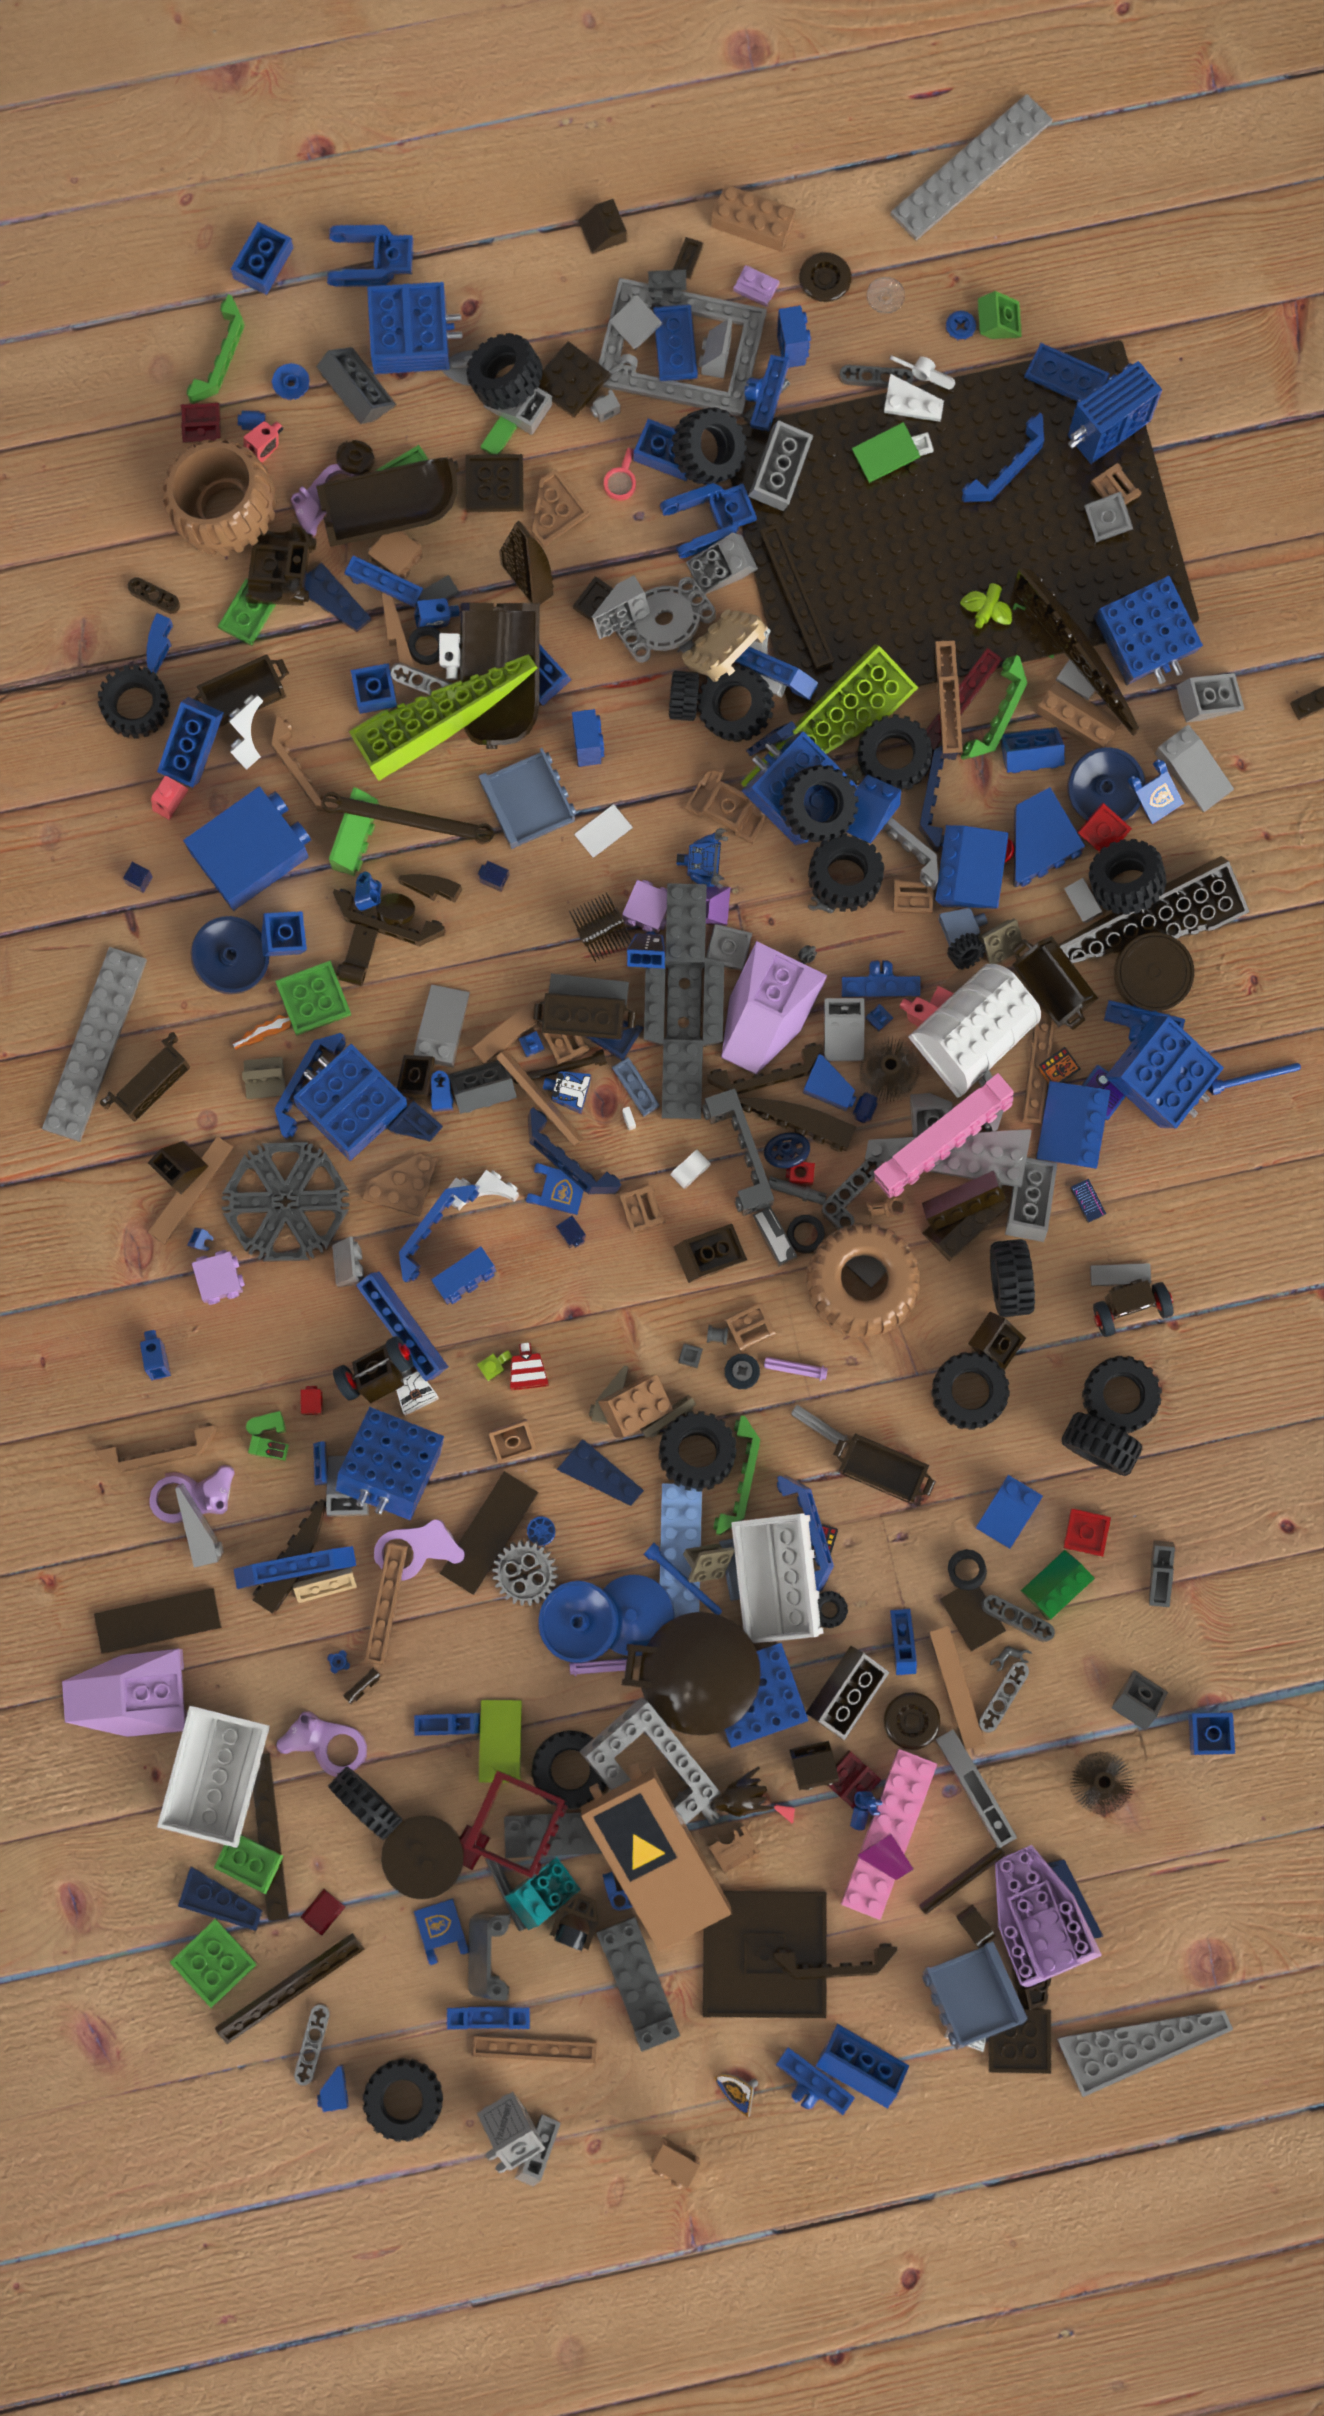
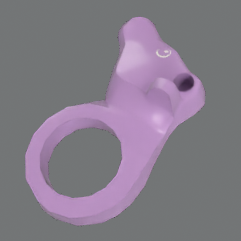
M338 464L328 466L307 490L301 486L299 492L291 497V505L294 508L299 525L307 533L313 534V536L316 535L317 527L326 514V511L321 509L316 485L328 482L331 477L337 474H346L350 477L356 476L345 472Z
M222 1465L214 1474L199 1483L182 1473H165V1478L158 1481L151 1490L150 1507L154 1515L164 1522H183L181 1512L170 1515L163 1512L158 1505V1495L164 1486L173 1483H183L202 1514H223L228 1509L230 1486L235 1471L230 1465Z
M438 1519L427 1523L424 1527L390 1530L379 1538L374 1548L375 1562L382 1569L385 1558L384 1547L388 1541L403 1539L412 1546L414 1552L413 1560L408 1566L404 1567L402 1581L415 1576L427 1558L445 1559L451 1563H460L464 1559V1550L456 1543L443 1521Z
M310 1711L302 1712L287 1733L276 1742L277 1750L283 1754H288L292 1751H313L322 1769L334 1777H337L338 1773L346 1767L333 1764L328 1757L327 1746L335 1736L347 1734L356 1741L358 1755L352 1764L347 1765L353 1771L365 1762L367 1757V1744L364 1736L358 1730L348 1725L323 1721Z

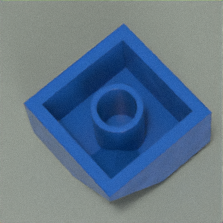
M389 663L351 670L359 714L397 707Z
M303 911L263 914L261 934L263 957L300 955L307 950Z
M1233 1713L1188 1714L1190 1755L1235 1754Z

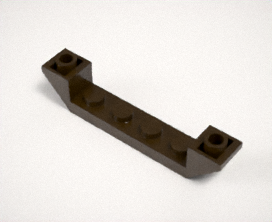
M334 889L333 891L346 922L378 930V933L419 947L445 935V926H442L443 924L436 920L431 922L426 920L422 933L419 934V931L408 928V930L400 928L401 925L397 923L393 925L382 922L377 916L372 915L368 917L356 909L351 911L354 903L351 892L345 889H340V891Z
M810 1043L804 1046L805 1048L801 1052L804 1065L796 1063L791 1065L790 1069L783 1070L778 1068L772 1070L771 1074L768 1075L760 1073L752 1076L753 1079L745 1081L744 1078L735 1080L734 1084H730L727 1070L716 1069L707 1075V1081L724 1092L735 1089L738 1095L804 1077L809 1074L815 1064L818 1055L821 1053L822 1045Z
M891 1943L879 1944V1948L874 1950L875 1965H873L872 1961L860 1962V1966H852L851 1962L840 1963V1967H832V1964H820L819 1968H811V1965H800L799 1969H796L795 1952L790 1953L789 1949L777 1950V1953L773 1954L772 1959L794 1980L877 1975L897 1952V1947H892Z

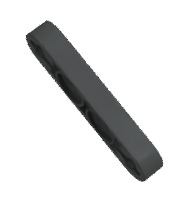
M856 365L843 366L839 375L840 381L845 385L888 388L889 381L881 380L880 376L882 374L897 375L900 379L903 376H907V382L910 384L913 383L914 377L913 373L908 369ZM846 372H850V378H846ZM856 372H859L858 379H856ZM868 372L872 375V378L864 380L862 374Z
M989 1595L982 1600L981 1607L985 1613L1038 1641L1047 1642L1055 1635V1629L1050 1623L998 1596ZM993 1600V1605H995L996 1607H1000L1001 1605H1003V1607L1000 1609L999 1614L997 1613L999 1609L995 1607L989 1609V1604L987 1602ZM1009 1608L1013 1610V1619H1007L1005 1617V1609ZM1024 1618L1031 1620L1032 1626L1030 1629L1023 1627L1022 1620ZM1036 1626L1041 1630L1047 1628V1633L1049 1635L1043 1637L1042 1631L1036 1630L1034 1633L1033 1630L1036 1628Z

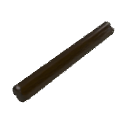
M996 1847L919 1905L922 1912L928 1914L1006 1855L1004 1850Z

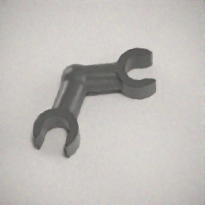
M811 897V900L817 902V905H808L810 910L820 909L828 913L835 911V909L829 908V904L825 903L823 905L820 903L819 898Z
M1006 1646L997 1658L991 1660L990 1665L995 1661H999L1000 1667L997 1671L1003 1669L1004 1662L1009 1656L1019 1658L1023 1663H1029L1022 1658V1655L1024 1653H1032L1029 1650L1021 1651L1011 1646Z

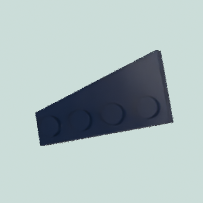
M322 562L306 575L304 587L309 591L310 601L318 604L323 610L331 613L356 632L371 621V617Z
M583 1439L557 1468L558 1471L629 1506H632L644 1492L642 1488Z
M1065 1859L1047 1863L1074 1895L1093 1938L1104 1937Z
M190 1866L178 1907L248 1929L257 1930L263 1912L262 1909Z

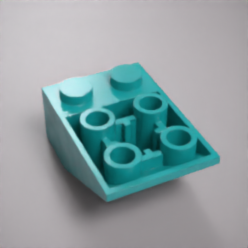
M555 1857L541 1868L538 1876L534 1874L533 1878L528 1877L504 1898L525 1927L531 1930L542 1924L581 1889L559 1858Z

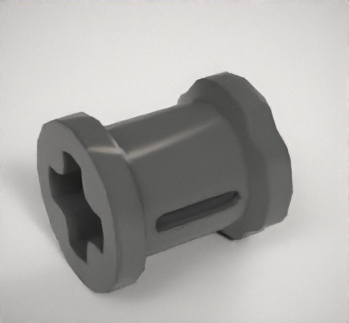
M709 1325L707 1343L716 1341L723 1342V1345H726L728 1327L722 1329Z

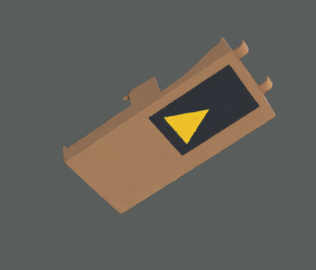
M636 1763L630 1766L634 1779L603 1794L598 1783L589 1787L594 1800L581 1806V1817L658 1951H661L730 1916L732 1912L730 1903L698 1845L660 1782L655 1767L651 1766L647 1773H643L639 1764Z

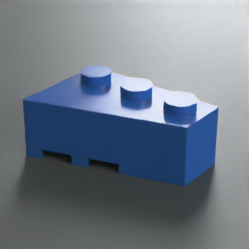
M539 644V702L544 706L571 679Z

